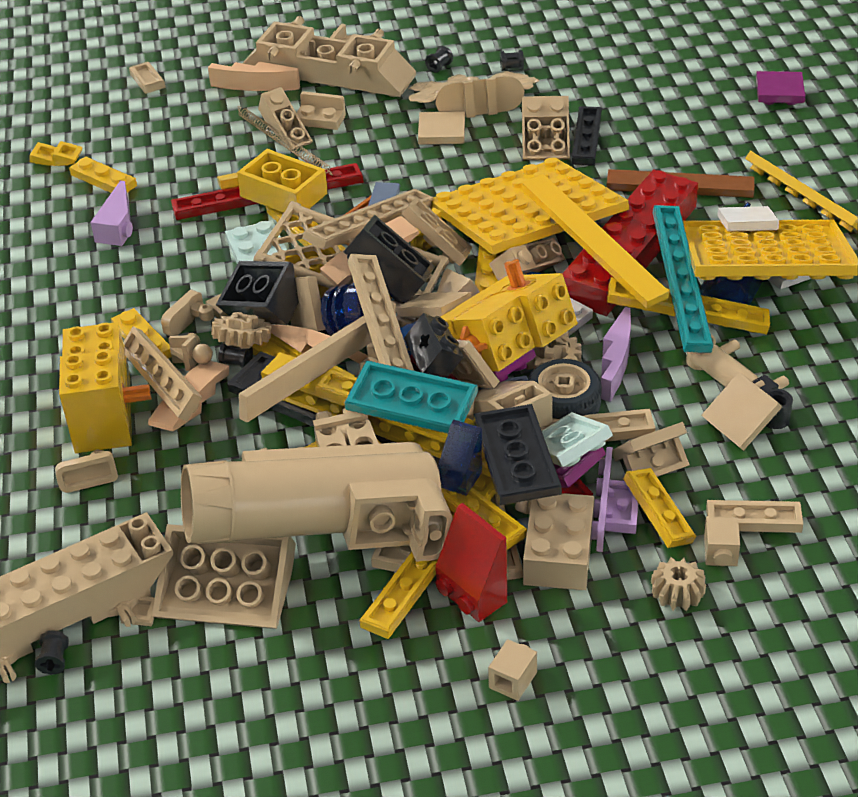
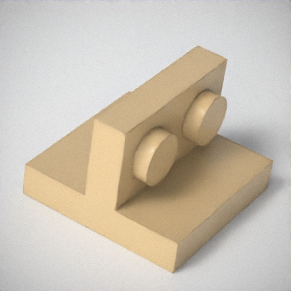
M683 422L629 440L612 451L615 462L623 459L628 471L651 468L657 477L690 465L679 439L680 436L687 433Z

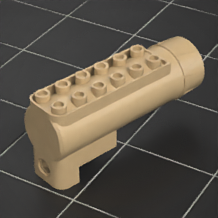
M414 442L243 451L242 461L224 460L187 464L183 466L181 474L182 521L185 537L189 544L231 543L232 541L343 533L348 550L410 545L416 562L430 561L439 558L453 520V516L441 492L440 475L436 461L429 452H423L421 446Z

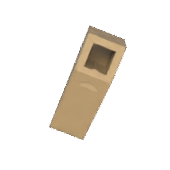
M282 87L261 94L258 109L265 122L302 147L313 142Z
M553 237L510 248L490 262L489 265L499 281L507 276L504 263L514 259L519 260L523 275L529 272L538 273L566 259L562 254L560 245Z

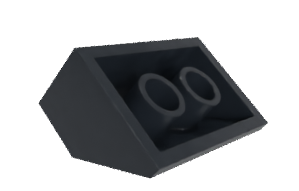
M376 215L369 220L344 250L348 259L350 254L376 255L389 295L394 300L401 301L403 304L408 302L425 284L435 267Z
M239 261L216 306L228 316L235 312H242L247 315H256L258 319H264V322H269L270 324L287 325L292 319L299 303L293 264L291 262Z

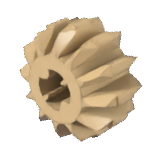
M671 557L668 563L660 562L657 570H654L652 574L653 598L659 599L661 606L671 605L673 611L676 607H682L687 611L690 605L698 606L706 592L704 570L698 569L696 562L686 563L685 558L681 561H675Z

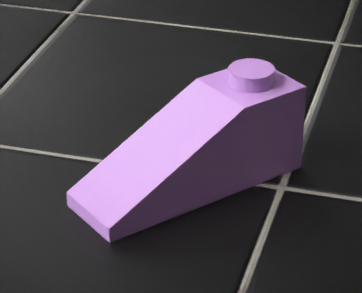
M125 181L118 183L90 222L96 243L123 246L127 238L132 234L133 226L130 218Z

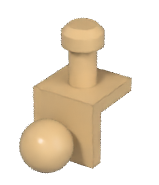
M189 333L186 336H170L168 338L173 363H184L185 371H190L197 363L206 364L211 361L213 356L212 349L206 344H200L198 335Z

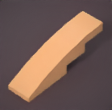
M237 62L232 66L211 63L208 67L211 87L245 91H271L282 87L284 91L300 89L299 70L294 67L258 62L255 66Z
M402 216L385 223L407 243L419 234V230ZM344 250L320 268L322 275L339 290L352 279L347 262L348 258Z
M270 324L272 334L302 354L330 337L312 329L292 325ZM357 351L348 358L360 364L368 356Z
M210 361L206 364H198L184 376L202 396L198 409L192 413L188 421L178 418L162 400L149 418L148 425L174 432L201 414L202 402L215 395L216 383L229 376V365Z

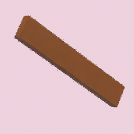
M608 169L606 187L612 191L634 192L651 171ZM666 172L698 182L697 195L754 197L753 176Z

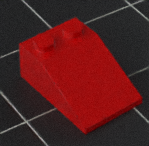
M461 503L457 506L436 563V587L443 596L451 598L464 614L471 615L476 621L481 622L507 603L506 537L465 504Z

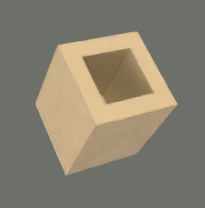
M706 516L704 533L706 565L738 566L740 551L738 517Z
M507 639L488 667L489 688L519 701L537 673V651L532 650L527 645L518 644Z

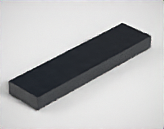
M579 106L572 152V165L595 166L602 107Z

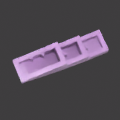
M628 307L623 309L603 338L601 399L611 402L619 388L627 367L631 335L630 308Z

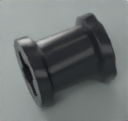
M441 46L435 54H429L426 57L425 64L431 72L438 73L444 65H449L453 62V53L448 47Z
M518 50V52L514 53L500 51L501 71H505L506 68H519L523 70V50Z
M222 342L218 353L219 363L240 365L241 368L253 359L252 346L247 349H241L238 346H227L225 342Z
M47 631L40 636L41 652L36 657L35 667L44 674H58L65 667L63 654L64 650L68 648L69 638L60 631Z

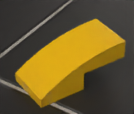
M60 141L57 147L38 142L30 153L29 162L47 166L71 165L76 162L83 147Z

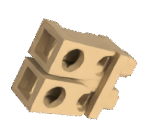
M343 409V414L332 416L331 412L323 411L316 413V420H313L317 447L379 444L366 414Z

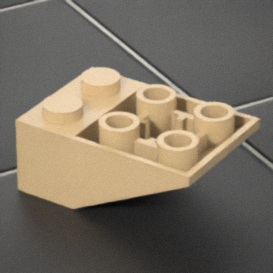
M569 96L522 97L523 160L570 159Z
M503 381L498 383L494 389L483 388L478 391L474 399L473 414L532 404L541 428L552 423V393L535 381Z

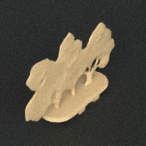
M509 71L495 74L488 79H479L474 76L466 77L465 75L457 74L449 77L447 82L444 83L429 81L413 84L409 89L418 93L410 95L409 100L420 103H430L436 100L439 112L465 111L466 118L482 114L494 115L498 114V112L510 111L518 107L522 102V97H524V90L534 87L533 84L539 82V80L535 77Z

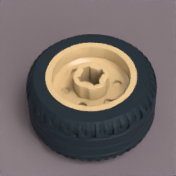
M556 359L539 365L530 374L528 381H535L552 393V418L562 419L571 412L581 416L598 414L601 406L602 385L598 374L590 366L572 359Z

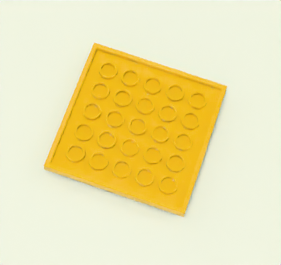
M547 158L543 163L525 165L523 169L515 172L506 171L496 178H484L480 180V183L474 185H462L458 187V190L452 192H440L436 194V197H433L434 200L429 208L440 210L442 218L494 255L510 248L565 231L522 190V182L542 173L593 221L629 210V202L624 197L560 161L558 158Z
M834 219L779 220V229L731 232L726 230L721 220L683 221L694 275L702 280H713L716 277L740 280L743 279V276H754L755 279L767 280L771 276H781L783 279L788 280L797 279L798 276H809L811 279H825L826 276L852 279L853 276H858V257Z

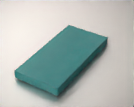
M366 360L344 404L345 410L458 436L478 393V387L471 383Z

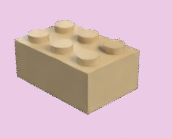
M562 494L532 500L523 558V585L576 590L587 589L595 496Z

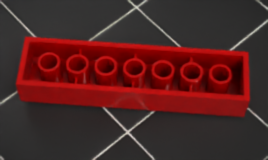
M653 169L627 199L629 210L614 214L602 229L646 269L661 251L652 213L654 205L679 206L682 220L685 221L696 208L698 182ZM583 249L562 273L571 299L589 307L593 312L607 317L616 306V304L607 302L609 283L613 276Z

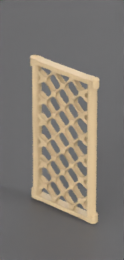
M291 201L261 248L255 254L253 261L287 262L285 261L286 256L299 255L302 261L297 262L296 265L293 264L295 276H316L319 285L359 299L353 278L339 290L322 273L310 270V265L319 263L325 265L341 252L337 245L350 244L354 238L332 246L336 254L323 255L320 250L321 248L313 244L304 247L299 246L296 240L302 239L303 233L293 234L290 228L301 226L306 230L309 229L307 224L312 223V221L322 224L335 218L302 207L301 204ZM293 214L299 216V220L288 222ZM282 230L287 232L288 236L278 238ZM291 242L295 248L282 250L279 244ZM274 246L278 252L268 255V251ZM413 247L429 262L437 266V268L426 281L428 284L425 290L421 291L419 289L410 300L425 293H432L442 272L449 264L448 257L438 256ZM315 251L319 257L306 259L303 253ZM391 300L396 303V307L403 304L401 301ZM407 318V319H410V320H412V321H417L419 318Z

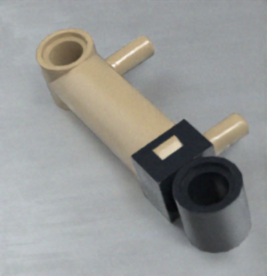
M711 335L713 342L712 353L687 352L686 362L689 367L695 370H704L724 387L730 383L738 372L743 374L782 406L766 426L771 429H783L789 425L793 397L789 392L782 390L789 385L788 378L781 376L773 381L765 374L761 377L756 376L729 355L740 349V343L734 339L718 347L715 337Z

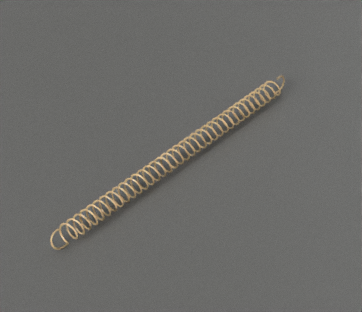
M243 109L247 111L245 116L244 113L242 114V111L239 113L240 117L305 162L313 163L312 165L318 167L322 163L320 168L322 165H324L323 168L329 166L248 109ZM277 133H279V135H281V137H280L279 139H278V137H276ZM291 143H293V145L295 144V147L293 149L292 146L290 147Z

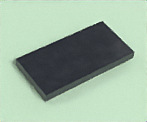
M532 404L473 414L476 431L500 505L562 495V486Z

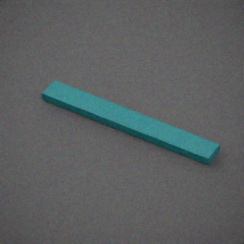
M654 205L652 213L684 352L712 353L713 342L697 277H695L691 265L689 244L679 206Z

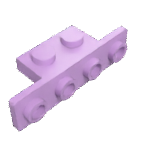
M607 447L606 458L599 460L598 475H602L603 478H597L596 496H601V499H595L594 517L599 518V521L592 522L591 539L597 540L596 551L603 552L605 531L636 534L638 501L625 481L610 480L613 447Z

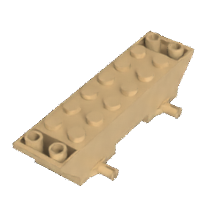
M297 16L291 23L274 21L257 40L256 48L242 63L255 66L258 62L294 67L298 68L299 79L302 81L326 84L331 87H344L349 90L367 91L372 94H385L390 97H401L416 76V70L395 49L394 40L382 38L384 36L382 29H376L372 35L353 34L348 41L314 35L313 27L302 26L304 18L301 16L300 18Z
M147 512L0 576V675L4 683H10L7 673L12 681L17 677L11 664L17 659L32 653L31 643L39 640L41 634L47 631H59L87 617H90L93 624L108 617L118 615L126 627H131L129 617L132 625L136 623L137 618L131 609L139 603V598L144 596L152 597L150 592L151 586L173 556L172 548Z

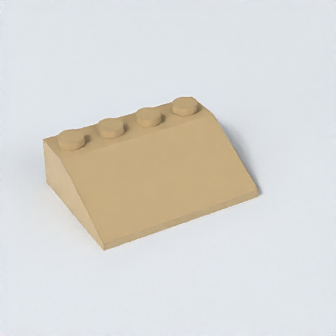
M167 524L165 540L172 548L173 556L158 576L152 617L277 629L292 575L296 543L291 537L232 541L231 543L189 544L185 537L183 525Z

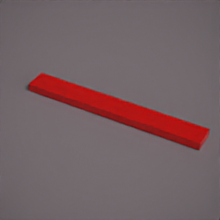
M357 163L330 168V172L326 173L327 190L363 183V175ZM239 186L171 200L176 220L259 204L240 197Z

